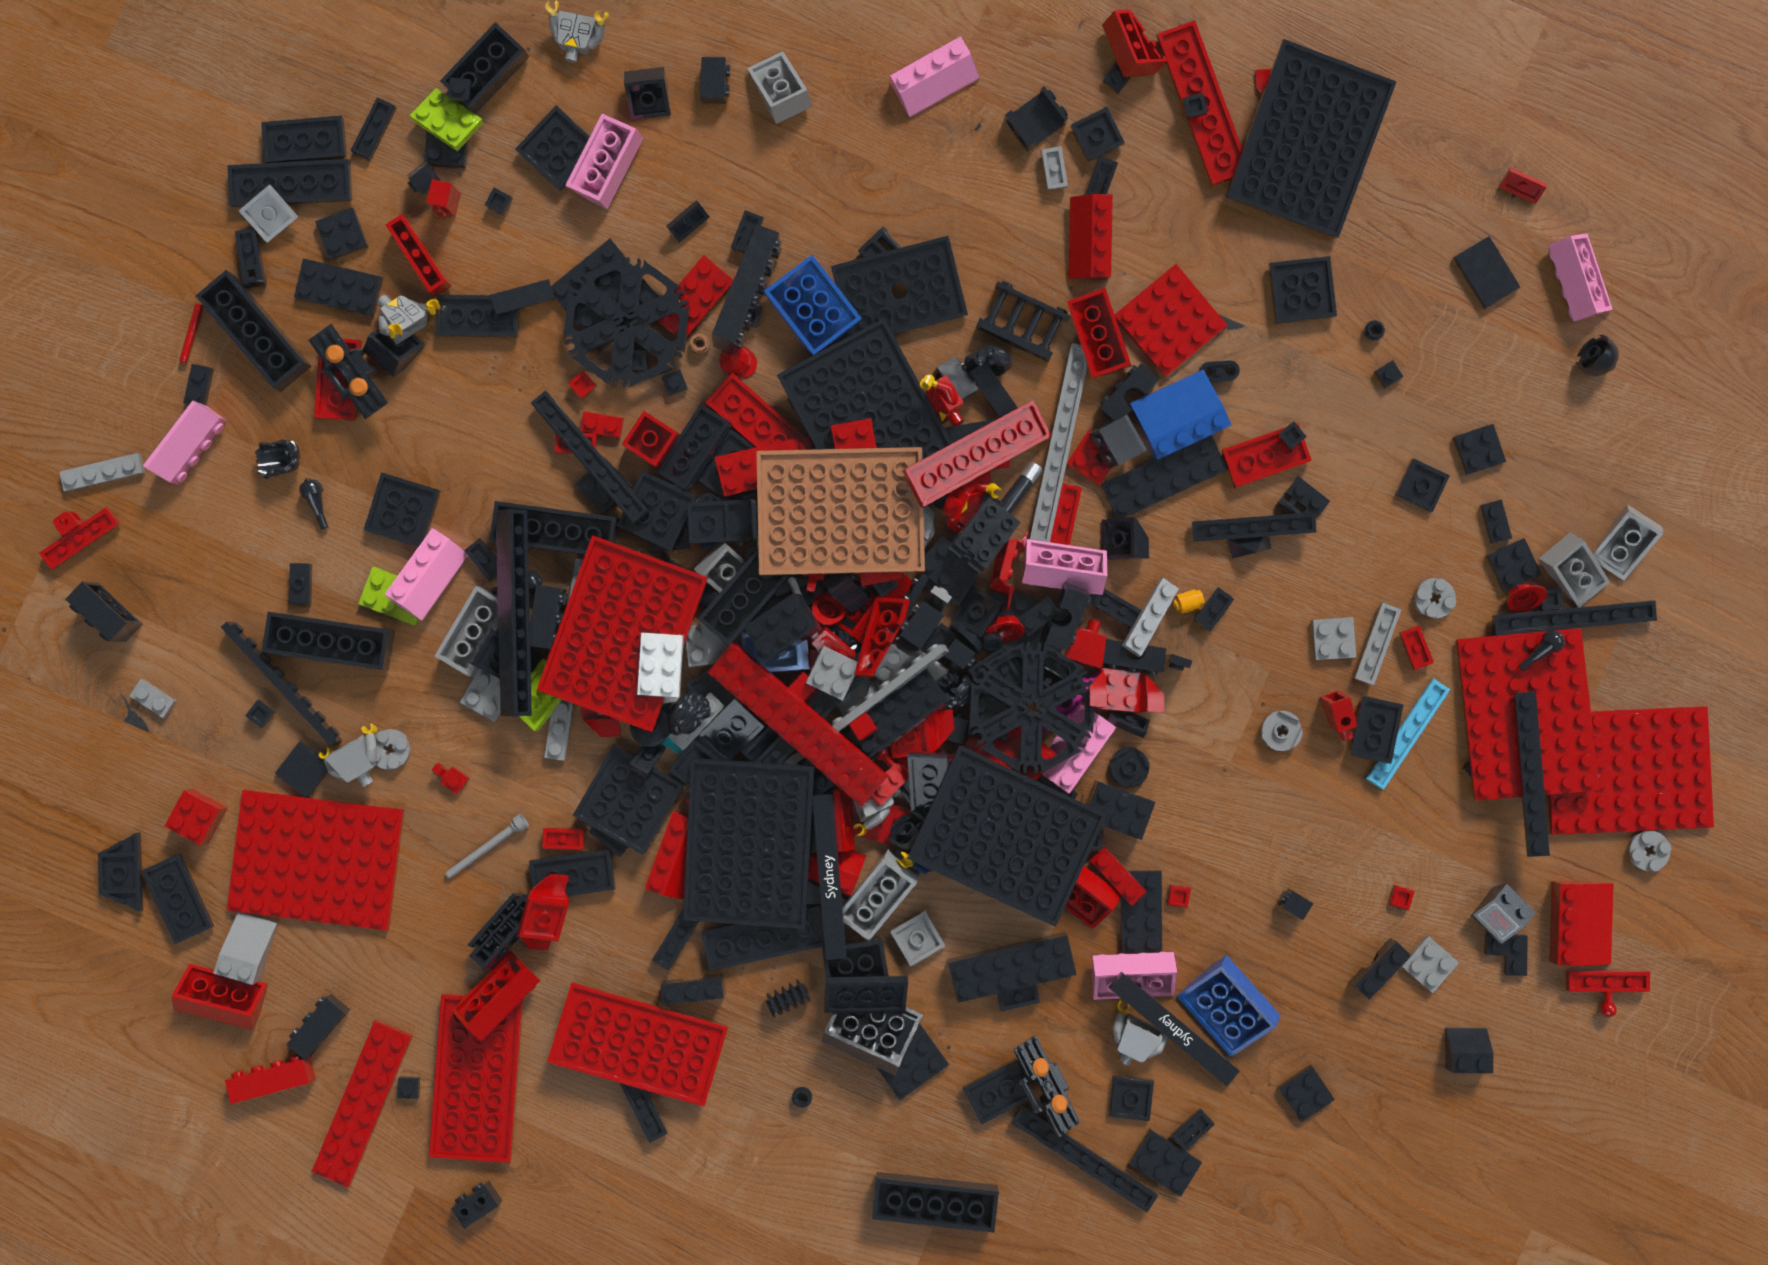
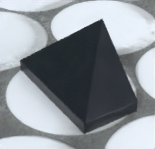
M1268 536L1227 539L1232 559L1272 549Z

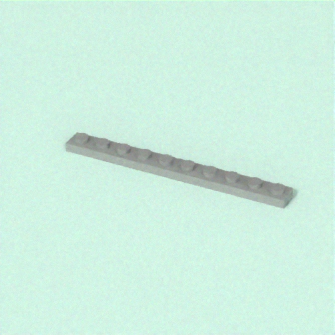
M1071 343L1029 540L1050 542L1088 366L1082 346Z
M575 558L570 595L583 559ZM562 700L551 714L544 758L566 760L574 709L573 703Z
M942 644L931 646L927 650V655L923 658L919 656L911 662V667L907 670L903 668L895 674L896 678L891 682L887 680L881 684L878 692L875 694L872 692L863 698L864 702L861 705L857 706L856 704L847 710L848 714L842 718L840 716L832 721V726L838 732L849 726V723L861 714L867 713L893 691L905 685L948 653L947 647ZM793 752L783 764L797 765L805 757L799 752L796 754Z

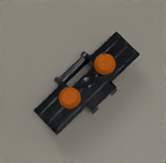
M332 324L308 340L325 363V367L321 370L323 375H326L341 395L342 401L351 399L364 419L369 418L389 403L369 376L377 374L374 366H369L363 358L364 352L361 348L350 350ZM338 368L350 384L348 388L344 387L333 370Z
M1034 1035L1013 1049L1025 1073L1016 1080V1083L1021 1086L1030 1103L1032 1114L1034 1115L1044 1110L1057 1137H1061L1079 1124L1080 1120L1067 1097L1069 1087L1056 1063L1049 1062L1037 1036ZM1031 1080V1082L1039 1084L1043 1092L1039 1096L1040 1103H1038L1027 1081Z

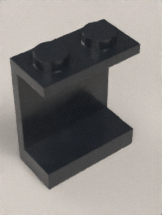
M1045 86L1041 88L1038 95L1016 111L1010 110L1004 117L1005 123L1027 152L1066 125L1068 120V113L1063 106L1059 107L1055 101L1054 93L1051 90H1047Z

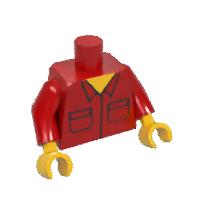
M926 375L921 380L920 387L927 390L925 394L942 424L950 421L954 427H958L964 421L958 413L963 406V400L947 375L936 381L932 375Z
M971 480L951 491L945 500L942 513L947 516L948 528L959 534L977 511L985 494L984 492L986 491L993 498H998L999 496L993 492L996 489L1001 490V488L994 483L987 486V483Z

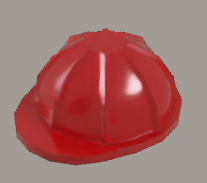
M743 346L742 350L738 349L736 355L723 350L719 358L720 367L723 372L728 376L733 373L738 378H746L753 375L758 365L755 355L745 346Z
M1528 583L1517 584L1509 592L1508 607L1517 613L1531 611L1543 603L1547 597V591L1542 586H1531Z
M824 592L815 597L812 613L818 623L829 626L843 619L845 607L831 596L829 592Z
M1005 615L998 617L996 622L986 629L985 634L997 632L1002 636L1003 642H1010L1022 637L1025 629L1015 616Z

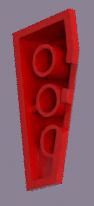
M875 598L854 675L874 676L905 620L910 602L909 599Z
M854 850L838 852L842 893L849 896L852 895L866 855ZM810 853L808 878L819 882L817 853Z

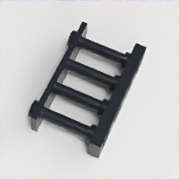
M997 281L995 289L1000 292L988 317L980 318L976 329L1048 363L1053 354L1049 346L1061 321L1067 323L1070 315L1063 308L1057 307L1055 309L1013 289V285L1008 282L1002 281L1000 283ZM1009 295L1018 301L1006 326L1001 328L995 325V319L1006 296ZM1026 303L1036 308L1024 335L1020 337L1013 333V328ZM1043 312L1053 316L1054 319L1043 342L1037 345L1032 342L1031 337Z

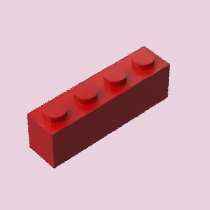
M403 214L385 224L429 293L436 297L451 287V284L414 227Z
M295 1055L290 1057V1061L283 1062L280 1059L271 1062V1066L263 1067V1064L250 1068L251 1071L245 1073L243 1070L232 1072L231 1077L224 1080L230 1104L311 1083L316 1078L310 1057L304 1060L301 1056Z

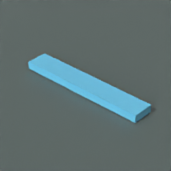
M1434 678L1430 680L1399 726L1392 763L1386 764L1376 761L1365 777L1366 780L1384 790L1449 693V688Z

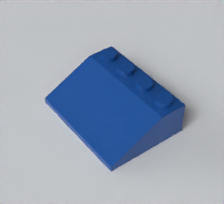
M813 255L809 256L764 290L765 298L811 357L831 347L862 320Z
M1204 370L1198 371L1129 403L1153 459L1165 457L1232 426L1225 408Z
M1227 955L1213 963L1177 995V998L1230 1057L1276 1028L1280 1018V1014Z

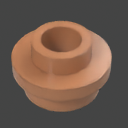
M699 333L692 336L690 348L693 352L703 354L708 351L710 341L706 335ZM698 341H703L704 344L702 347L699 348L696 346V343Z

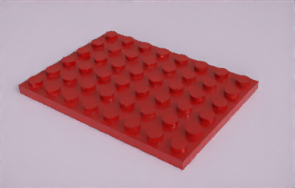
M592 535L537 690L653 732L665 696L637 695L641 633L684 635V647L709 577Z
M1581 628L1555 630L1564 635V648L1558 653L1555 652L1536 661L1525 671H1522L1518 665L1531 655L1542 640V635L1547 631L1456 640L1474 801L1522 797L1513 693L1536 692L1545 795L1600 790Z
M1708 706L1591 711L1600 790L1548 795L1550 834L1714 828Z
M242 790L227 911L389 930L405 809Z

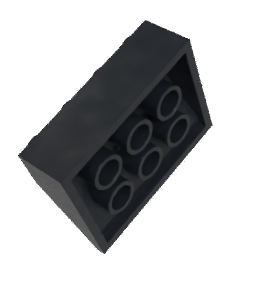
M907 1007L906 1011L833 1013L824 1031L822 1042L897 1076L923 1014Z

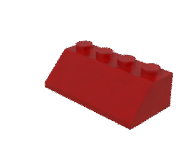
M1089 194L1070 197L1068 279H1109L1111 277L1113 194Z
M1106 288L1067 301L1092 379L1131 368L1132 364Z
M901 572L902 579L895 580L899 587L884 598L901 599L913 581ZM873 585L867 586V593L871 597L854 613H851L848 609L846 610V617L856 625L854 629L850 630L844 626L842 620L835 623L837 627L849 633L862 645L875 598L881 597Z
M677 810L672 812L644 889L663 896L684 900L688 814Z
M1083 866L1065 909L1091 929H1094L1114 910L1121 894L1087 867Z
M510 950L452 1009V1012L466 1029L482 1041L490 1035L492 1030L506 1018L515 1006L521 1003L522 999L541 980Z
M189 964L171 996L173 1010L252 1030L261 1013L268 984L259 981L251 985L214 974L213 969Z

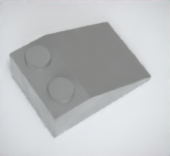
M783 51L747 68L768 112L776 124L812 107L805 85Z
M1627 504L1613 521L1592 554L1600 566L1620 579L1625 580L1664 534L1662 526Z
M1572 533L1567 534L1539 558L1547 573L1576 607H1581L1610 583L1585 541Z
M718 542L694 570L698 574L709 577L707 582L717 591L721 592L746 561L725 542Z
M702 624L691 625L686 639L689 667L715 664L728 647ZM740 634L735 642L742 647Z
M898 636L891 643L874 676L882 682L887 680L891 682L896 678L895 674L903 668L907 670L912 666L911 662L919 656L923 658L927 654L901 636ZM937 661L927 668L936 682L949 671L948 668Z
M238 912L219 953L214 974L251 985L261 981L278 923L251 914Z

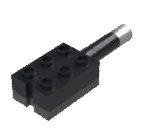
M1030 462L999 504L990 497L987 498L948 549L959 558L966 557L969 560L967 564L979 574L987 569L1021 523L1011 513L1042 473V468L1037 463Z

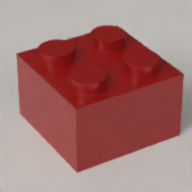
M643 411L622 442V445L658 469L680 434L646 411Z
M194 789L183 790L164 827L198 845L208 844L227 807Z

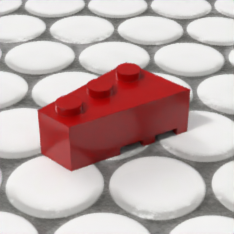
M1131 9L1114 10L1102 24L1123 77L1154 75L1168 61L1165 56L1161 57L1157 52L1155 42L1153 40L1150 42L1143 33L1145 29Z

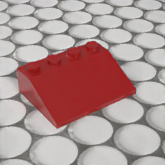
M1552 881L1549 962L1563 966L1611 964L1614 883Z

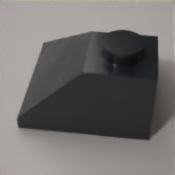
M1136 517L1102 520V550L1107 551V560L1149 559V538Z

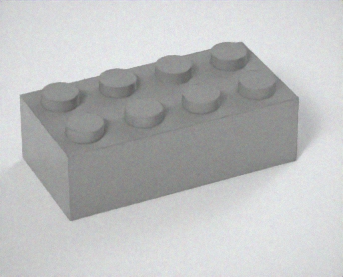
M475 586L436 652L435 657L467 676L474 677L479 668L470 664L469 661L488 629L491 627L498 631V596L480 586Z
M889 849L843 904L844 922L868 941L917 884L920 877L919 873L909 868H903L896 861V859H902Z

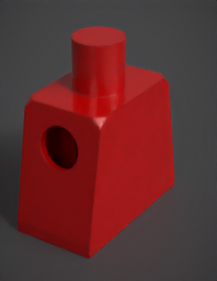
M1089 619L1086 630L1077 628L1075 642L1069 646L1068 651H1065L1064 656L1073 661L1102 669L1106 636L1098 634L1101 622Z
M1339 690L1320 696L1330 728L1339 733L1342 741L1353 738L1351 729L1357 727L1351 698Z

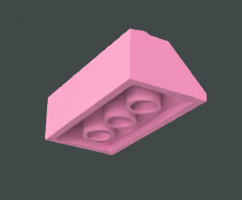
M960 36L890 75V84L910 118L977 81L979 75L972 56Z
M601 114L565 186L587 200L608 209L644 137L636 128Z
M1588 234L1569 236L1548 245L1550 249L1549 256L1554 261L1556 267L1555 274L1561 282L1562 295L1567 300L1570 317L1574 321H1579L1613 310Z
M192 401L143 466L170 483L178 484L183 482L191 466H195L200 460L199 456L211 446V440L214 436L224 429L226 420L208 406Z
M432 528L386 591L385 596L397 606L423 621L468 558V555L453 541Z
M1027 539L1022 569V583L1062 589L1064 582L1087 589L1090 594L1103 595L1107 579V551Z
M1081 705L1078 712L1069 719L1077 724L1084 721L1085 707ZM1094 712L1093 734L1085 730L1086 733L1091 735V739L1085 736L1081 738V743L1085 744L1086 747L1081 748L1076 744V747L1082 750L1081 752L1049 768L1042 777L1064 793L1069 794L1116 727ZM1056 736L1049 745V748L1058 755L1067 749V742Z
M1174 952L1102 954L1092 956L1093 1000L1121 999L1108 987L1121 971L1151 997L1174 996L1177 978Z

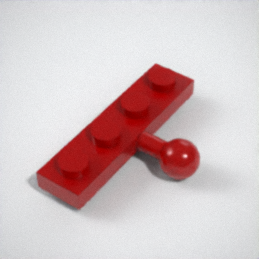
M888 748L875 757L877 760H883L890 767L886 772L889 776L870 797L878 807L909 779L907 757H901L895 762L888 755Z
M1566 970V990L1569 992H1604V1002L1600 1005V1013L1604 1017L1611 1018L1617 1012L1616 1005L1613 1003V992H1650V971Z

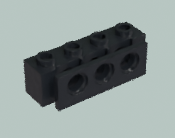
M512 893L467 944L470 948L476 947L469 956L483 970L492 969L520 938L517 933L526 904L527 894Z

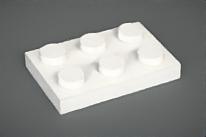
M641 633L637 695L680 697L684 635Z

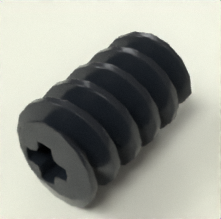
M798 979L796 980L795 987L788 983L789 990L781 986L782 993L775 989L774 997L766 993V1002L773 1018L776 1017L775 1012L780 1016L783 1014V1009L789 1012L790 1005L796 1009L798 1007L797 1001L801 1005L805 1004V998L811 1002L810 994L804 983H801Z

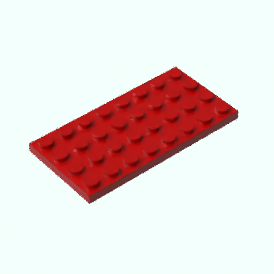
M571 982L547 1063L705 1107L728 1026Z
M442 993L429 1157L510 1163L512 1160L523 999L492 1030L490 1035L480 1041L466 1029L452 1012V1009L466 995Z

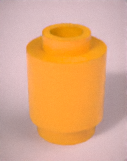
M1195 589L1175 595V600H1173L1175 610L1181 614L1200 609L1205 604L1202 592Z

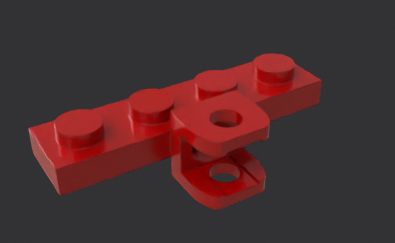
M109 507L104 508L85 522L74 511L63 512L53 519L55 528L63 537L42 550L39 554L49 568L53 570L120 525V522Z

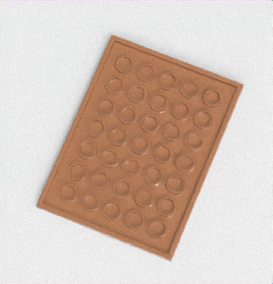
M922 447L757 451L759 575L925 572L923 507L919 506L902 470L922 460Z

